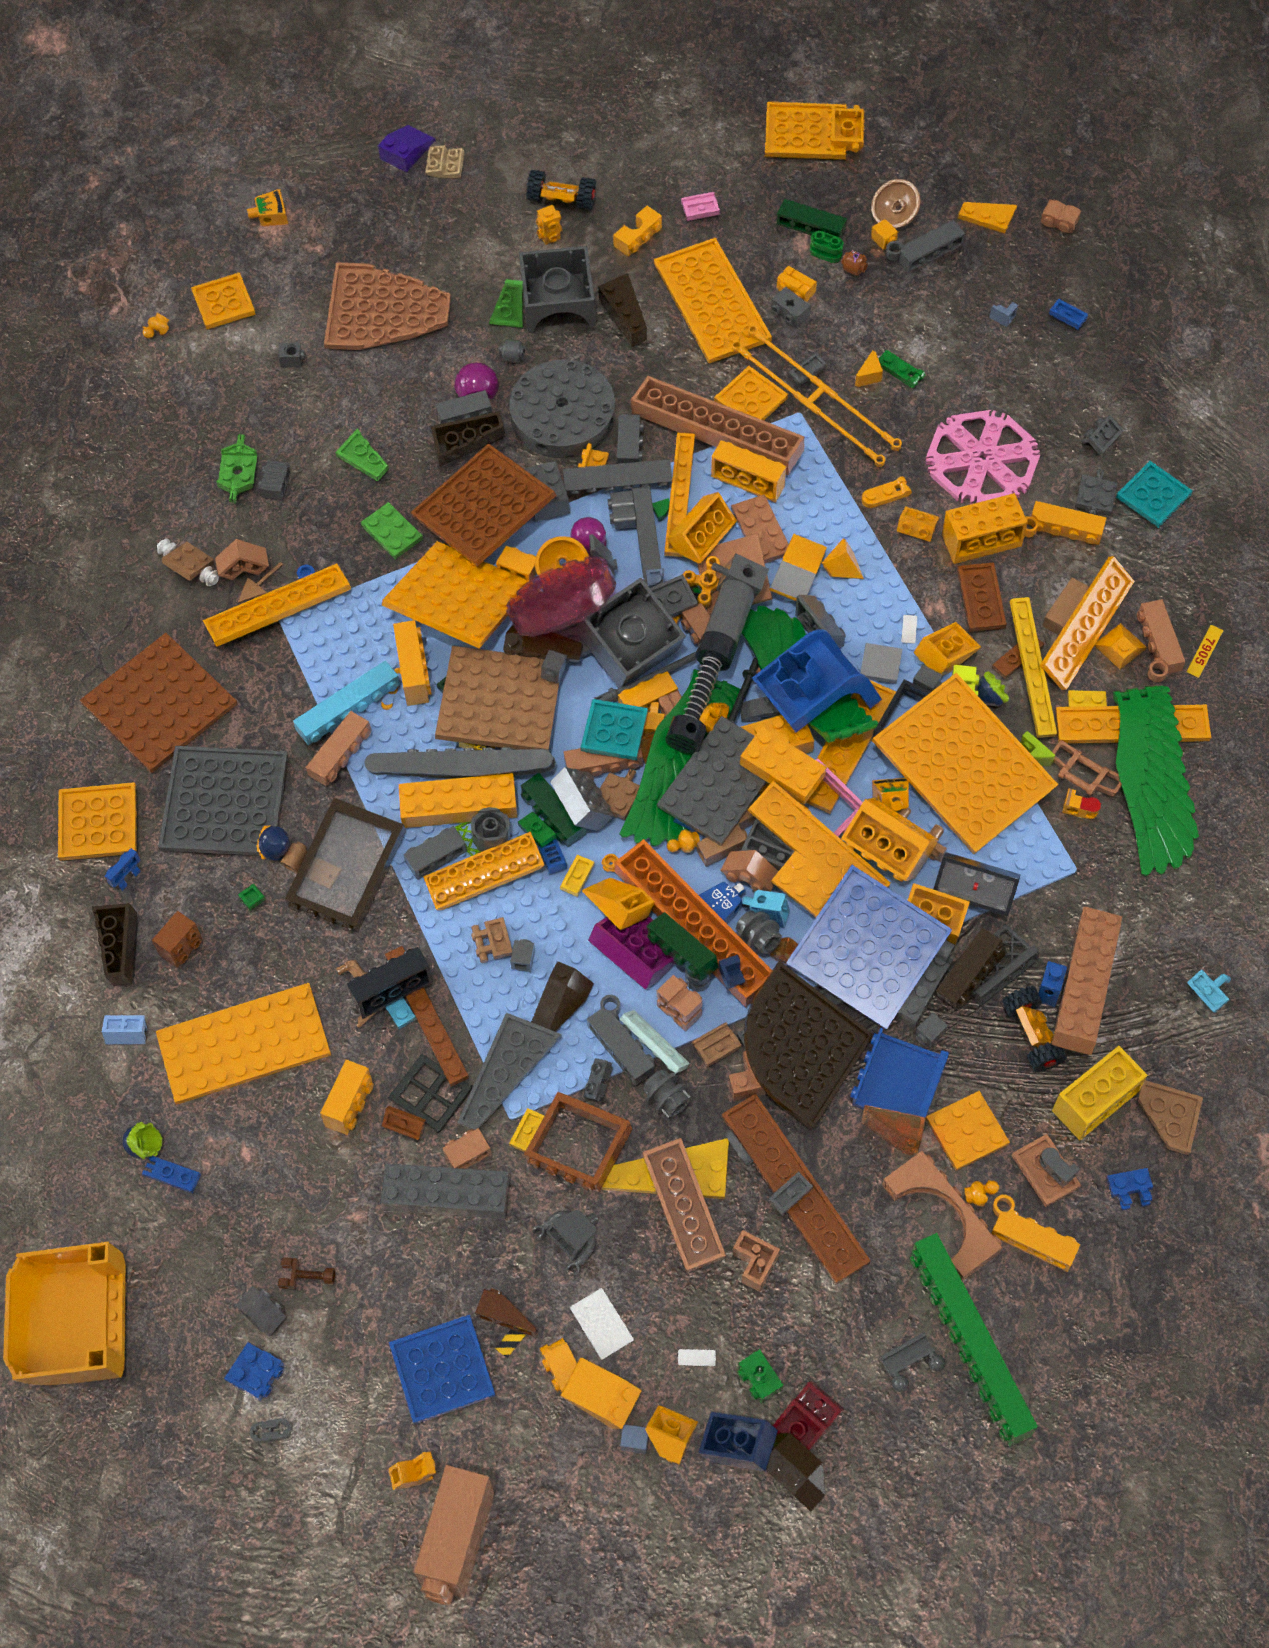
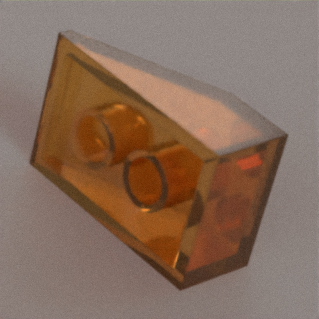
M864 1105L861 1119L862 1124L894 1148L901 1150L902 1153L908 1155L918 1154L925 1117Z

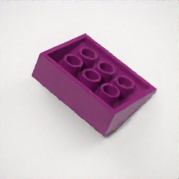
M648 916V918L622 930L608 917L596 923L588 941L645 990L658 982L676 964L672 956L664 954L659 945L653 944L648 939L647 925L653 921L651 917Z

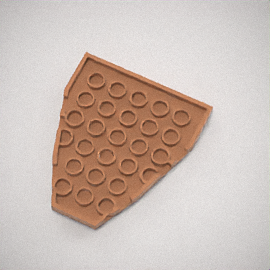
M336 263L324 347L325 349L361 350L411 339L446 327L449 321L451 294L440 291L434 286L430 288L419 279L400 273L395 275L390 273L388 269L383 271L376 269L375 265Z

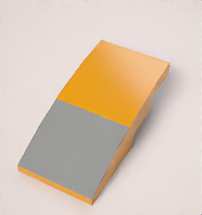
M793 534L769 591L796 601L797 596L800 594L808 595L827 547Z

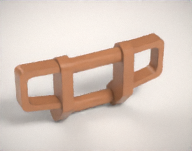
M1059 741L1052 753L1056 755L1058 750L1062 748L1073 755L1067 764L1055 756L1053 763L1061 768L1058 774L1059 778H1065L1085 790L1086 794L1090 796L1096 790L1110 796H1115L1122 787L1118 773L1106 766H1100L1083 756L1079 750L1074 749L1064 741ZM1077 761L1099 773L1094 782L1088 784L1070 773ZM1106 776L1119 782L1115 789H1110L1100 784Z

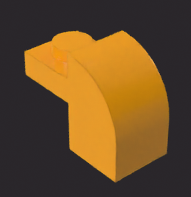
M423 1452L413 1460L397 1462L388 1469L393 1490L410 1488L432 1480V1475L436 1473L435 1462L432 1459L431 1452Z

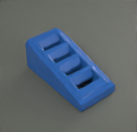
M556 838L552 841L553 844L542 848L537 844L549 875L567 869L566 860ZM555 847L554 850L545 852V850ZM557 853V855H555V856H552V857H549V858L547 857V856H549V855H552V854ZM556 859H559V860H560V861H557V862H554V863H551V864H550V861H553V860H556Z

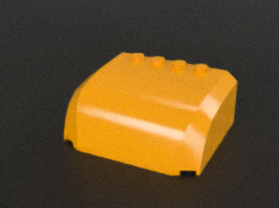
M109 1242L17 1253V1259L12 1269H9L6 1275L3 1360L13 1376L12 1379L33 1385H60L121 1378L125 1369L126 1265L123 1253Z

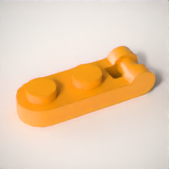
M899 477L895 481L864 491L861 501L865 507L874 508L908 497L912 491L906 485L905 477Z

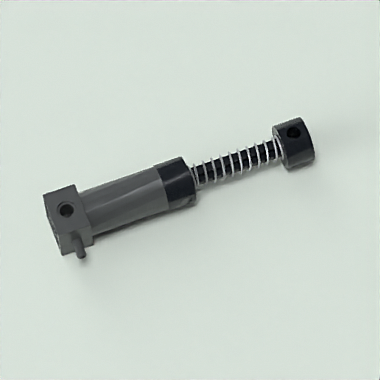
M735 554L726 567L717 563H713L711 567L712 570L722 575L716 588L719 591L718 597L695 654L696 660L701 664V671L697 673L699 677L695 678L697 683L693 684L695 689L691 690L692 695L688 697L690 702L686 703L688 708L684 709L685 714L673 717L665 738L666 743L671 748L682 753L694 754L700 750L707 730L706 726L699 720L700 716L707 707L709 697L712 694L711 691L714 689L713 685L716 683L715 679L718 678V672L728 670L731 666L751 605L755 597L762 590L769 571L768 568L739 554Z

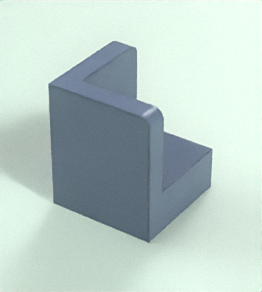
M1014 302L1008 308L1001 305H993L989 318L1007 327L1016 317L1018 305Z
M624 1425L620 1444L621 1451L646 1454L649 1439L646 1428Z

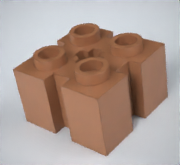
M672 975L657 990V1006L667 1016L670 1015L674 1022L686 1032L702 1016V997L696 991H689L687 983L682 978L678 979Z

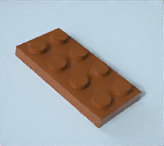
M994 562L958 566L957 572L969 632L1005 629L1007 624Z

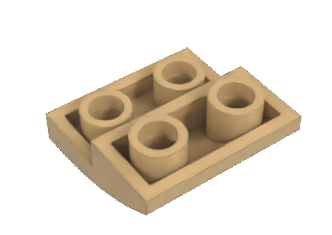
M445 145L429 147L426 175L439 178H461L465 153L463 148L447 150Z

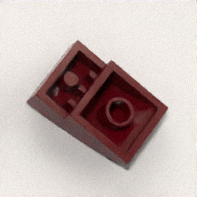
M809 1381L773 1426L778 1430L777 1434L791 1433L810 1451L845 1409L813 1381Z

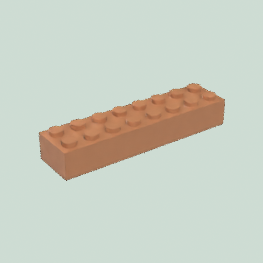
M1083 907L1051 1045L1092 1055L1097 1041L1123 916Z

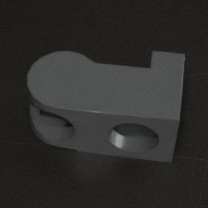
M1049 1147L1044 1149L1040 1156V1165L1062 1188L1076 1177L1080 1170L1076 1164L1069 1166L1060 1157L1059 1152L1055 1148Z

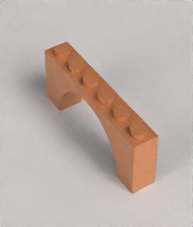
M921 1151L884 1178L882 1186L894 1201L909 1194L927 1193L944 1199L956 1210L962 1221L964 1239L961 1249L951 1260L963 1282L1000 1254L1002 1244L996 1235L992 1236L988 1231L985 1221L981 1218L978 1219L974 1214L973 1207L968 1202L965 1203L959 1190L949 1184L946 1174L934 1166L935 1162L931 1156L925 1155Z

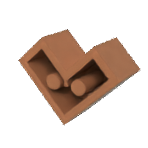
M238 539L234 540L215 557L218 576L234 580L243 571L259 575L269 566L266 548Z
M756 850L730 851L720 870L729 881H745L755 892L757 890L771 892L774 886L771 880L779 872Z
M746 1051L743 1052L745 1071L729 1075L728 1084L733 1102L747 1099L755 1093L757 1096L767 1094L752 1072Z
M742 1230L733 1247L732 1255L749 1263L742 1275V1283L761 1292L779 1257L780 1249Z

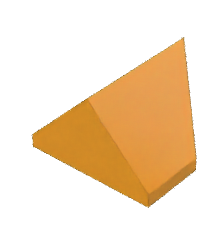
M842 539L823 560L822 565L830 577L864 579L853 550L846 539Z

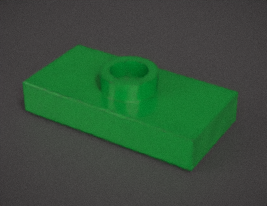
M533 811L518 821V826L525 833L531 832L534 841L541 848L557 838L556 833Z

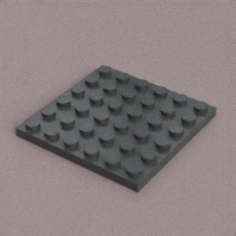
M175 746L158 845L159 850L261 856L257 851L256 845L262 828L269 825L278 826L288 752Z

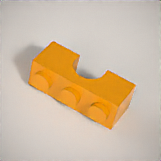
M649 206L644 207L636 215V227L638 229H630L624 225L613 235V246L628 257L633 252H636L643 243L648 242L650 237L662 228V215Z

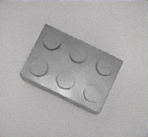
M564 767L550 783L575 826L599 831L614 817L610 810V805L604 800L602 791L596 786L593 781L594 777L589 772Z

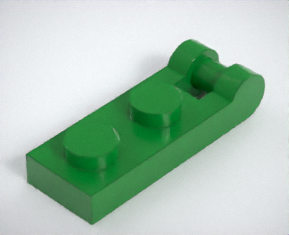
M888 350L878 358L883 370L911 388H915L918 385V381L925 377L923 370L916 369Z

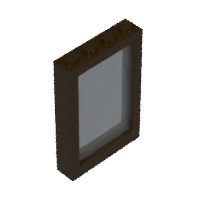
M333 798L285 897L288 907L297 912L299 910L304 911L311 918H322L329 925H340L347 932L355 931L358 933L406 832L404 824Z

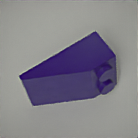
M407 125L388 134L378 145L380 159L407 173L434 143L435 138Z

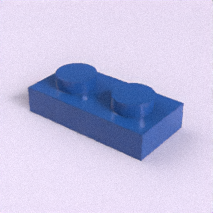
M1060 299L1055 302L1049 311V315L1078 330L1088 317L1087 313Z

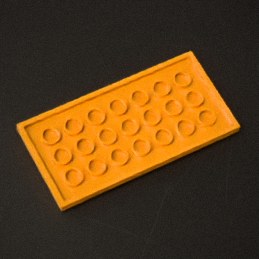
M716 238L654 259V265L709 364L738 354L732 351V343L736 340L740 341L742 347L746 350L763 345L756 337L753 338L748 335V328L751 325H756L759 332L767 337L770 342L772 341L770 332Z
M309 983L156 1031L176 1105L331 1056Z

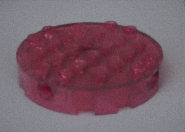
M590 556L585 557L584 561L574 559L563 563L562 568H551L527 582L516 592L517 596L515 598L509 599L506 605L508 608L506 612L517 633L529 637L546 634L574 622L579 623L585 620L588 614L598 611L601 608L600 606L614 592L616 580L604 558Z

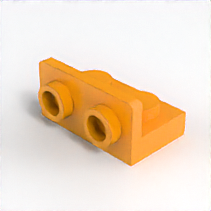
M588 443L587 448L582 451L581 459L583 460L582 463L578 464V467L607 465L609 453L593 450L592 444Z
M905 506L900 515L897 532L930 542L939 517Z

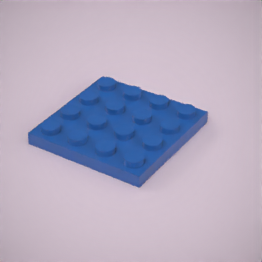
M470 1314L389 1342L414 1425L496 1396Z

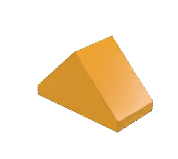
M872 350L856 374L855 386L860 387L882 382L883 370L875 351Z

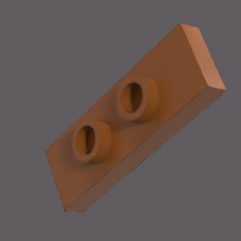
M1038 639L1039 648L1041 650L1044 647V643L1040 639ZM1018 644L992 665V669L1004 679L1008 678L1022 666Z

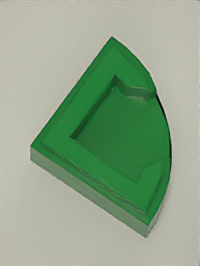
M669 498L652 503L653 511L658 521L665 518L669 511Z

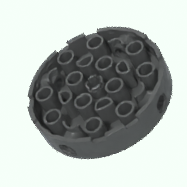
M553 360L539 364L519 378L510 395V417L514 433L517 438L519 437L524 442L527 448L543 456L552 458H565V456L572 455L580 456L583 449L587 448L588 443L592 444V448L601 445L609 436L614 426L615 397L613 389L602 373L582 362Z

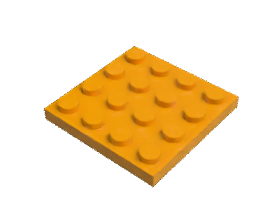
M135 782L59 789L58 859L60 861L117 856L128 852L130 848L137 852Z

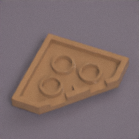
M1145 1080L1139 1092L1138 1103L1167 1148L1189 1155L1203 1097Z

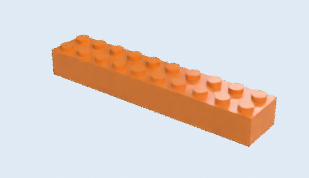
M643 839L614 862L615 873L625 883L643 889L655 901L651 909L658 917L663 912L668 914L717 956L718 965L720 960L738 955L745 983L728 990L744 1007H747L772 969ZM716 969L713 974L725 986L719 969Z

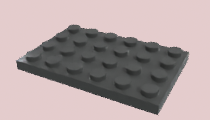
M721 716L715 724L713 731H710L702 742L699 752H695L659 800L657 807L722 846L767 784L765 780L740 765L741 754L755 736Z

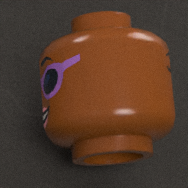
M855 250L846 252L841 261L843 269L855 276L864 273L868 267L866 256Z

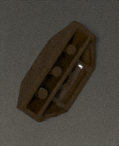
M791 1433L777 1434L766 1471L812 1512L825 1497L823 1462Z

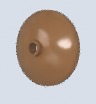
M895 179L883 184L877 190L872 200L871 209L874 219L878 223L886 219L895 229L908 225L916 217L920 209V194L917 188L907 180Z

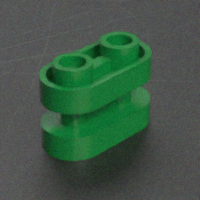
M816 231L811 235L810 254L830 263L841 261L843 254V240L823 231Z

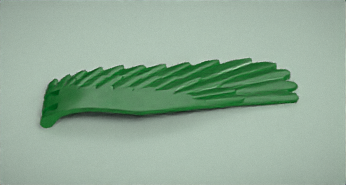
M758 606L757 611L750 609L742 630V635L756 656L761 670L807 635L798 618H791L785 611L779 608L773 611L766 606ZM850 693L839 698L810 721L808 725L828 743H831L838 738L842 740L852 737V734L856 733L859 735L875 729L878 726V721H872V716L866 715L865 710L858 706L857 700L851 699Z
M693 669L689 686L681 699L655 730L638 792L619 833L622 838L634 835L635 844L648 838L652 847H658L664 840H667V842L672 839L677 840L682 830L686 829L689 831V829L673 822L675 817L658 808L657 803L693 755L671 748L666 743L665 738L673 717L685 714L684 709L688 708L686 705L687 702H690L688 697L692 695L691 690L695 689L693 687V684L697 683L695 678L699 677L697 674L699 670ZM716 680L707 706L711 703L727 704L729 706L728 719L740 688L727 683V681L723 680L721 682ZM706 732V733H705V736H704V738H703V741H704V739L706 738V736L709 734V732Z
M1163 685L1145 686L1144 689L1140 690L1138 688L1127 689L1126 692H1113V698L1118 705L1120 716L1115 764L1134 826L1141 875L1148 876L1154 868L1158 874L1162 875L1165 873L1168 864H1171L1174 869L1181 867L1183 856L1191 858L1194 850L1193 839L1199 837L1197 824L1192 817V814L1195 813L1194 802L1187 795L1190 785L1182 775L1185 774L1186 768L1181 760L1183 751L1178 743L1182 740V737L1175 727L1179 724V721L1174 716L1175 707L1170 703L1173 700L1168 694L1170 688Z

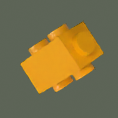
M553 205L537 210V235L539 239L544 241L545 245L561 239V215L558 210H555Z

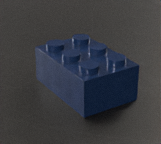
M711 1412L698 1453L710 1463L765 1472L778 1430L767 1420Z

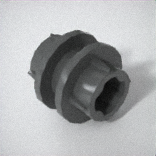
M748 911L737 922L735 929L739 932L738 936L755 953L769 954L781 942L782 935L779 933V924L774 920H770V916L764 911L757 913Z
M660 1070L652 1075L644 1084L643 1091L647 1095L646 1102L650 1105L657 1102L655 1112L659 1115L664 1113L668 1118L678 1115L690 1102V1096L686 1092L688 1086L685 1083L676 1085L678 1080L676 1073L669 1074L666 1070Z

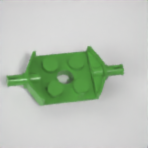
M243 434L237 436L236 444L221 449L222 458L219 479L216 482L220 489L230 493V503H236L237 495L252 489L254 485L257 452L255 449L244 444L245 435ZM236 470H242L240 474H234Z

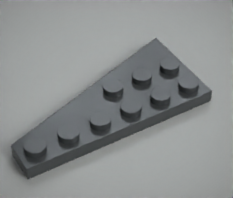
M506 1012L457 1123L473 1130L480 1128L562 1035Z

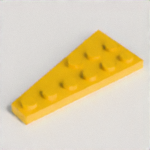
M727 1138L685 1148L704 1198L725 1199L729 1145ZM643 1158L614 1165L602 1187V1190L657 1194Z

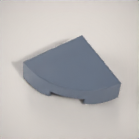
M664 568L646 570L649 588L662 582Z

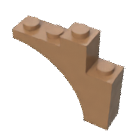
M747 811L722 846L707 837L698 842L697 853L704 865L707 867L726 858L730 851H740L748 836L744 829L753 825L756 817Z

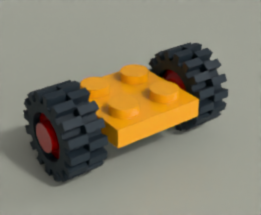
M530 170L526 188L527 200L541 202L543 197H546L547 200L562 199L563 202L571 203L577 198L578 208L589 210L593 208L596 194V179L581 177L579 186L548 181L546 184L545 171Z
M1034 986L1023 987L1018 991L1015 990L1014 993H1009V996H1005L1002 1001L1008 1016L1019 1017L1031 1045L1039 1047L1034 1048L1033 1051L1027 1054L1033 1071L1043 1072L1046 1069L1050 1070L1052 1067L1062 1064L1066 1060L1067 1055L1062 1047L1051 1045L1054 1034L1048 1029L1047 1019L1043 1012L1035 1010L1042 1003Z

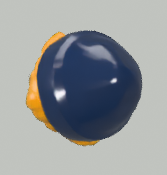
M270 825L262 828L256 845L261 859L277 861L281 860L290 847V840L284 829Z

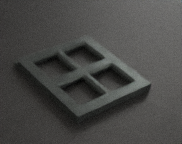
M421 1054L388 1096V1099L410 1114L425 1119V1124L436 1130V1133H440L469 1095L473 1085H469L464 1081L456 1084L455 1086L461 1089L453 1102L450 1103L437 1094V1091L447 1080L440 1065L424 1054ZM424 1065L439 1075L430 1088L414 1079ZM410 1083L425 1092L416 1106L400 1097ZM432 1098L447 1107V1110L438 1121L423 1112Z

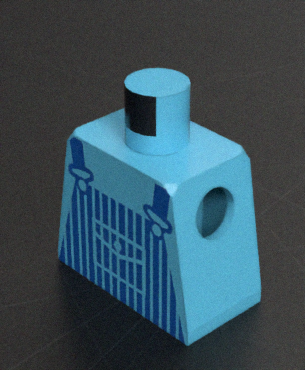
M757 890L754 898L745 896L742 902L743 908L751 909V911L756 913L764 911L770 916V920L776 921L779 927L785 928L790 913L786 894Z

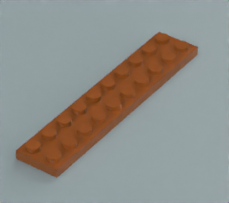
M756 1093L722 1113L721 1117L729 1129L733 1130L746 1152L753 1159V1164L773 1193L780 1189L797 1172H800L813 1186V1189L786 1213L835 1285L870 1264L871 1260Z

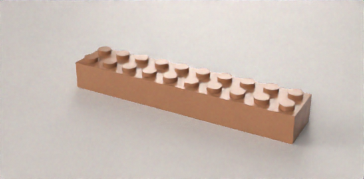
M650 376L646 377L631 399V410L634 415H640L641 418L679 433L695 434V439L715 447L718 446L721 440L730 442L737 447L782 463L786 466V475H789L804 452V436Z

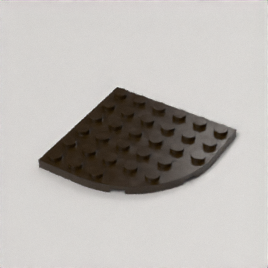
M781 961L775 965L753 998L747 1012L744 1028L745 1050L748 1062L757 1081L778 1105L809 1129L815 1127L874 1035Z

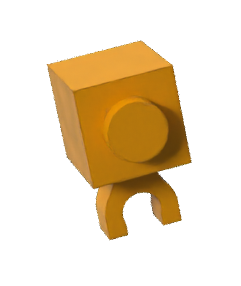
M651 702V709L647 715L642 737L653 738L657 726L665 718V714L659 713V702Z

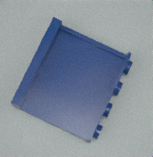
M880 1028L879 1033H874L871 1045L874 1046L872 1051H867L864 1059V1062L867 1063L865 1069L861 1068L857 1077V1080H860L858 1087L854 1086L850 1097L853 1098L852 1105L921 1131L949 1052L941 1050L940 1054L883 1034V1028Z

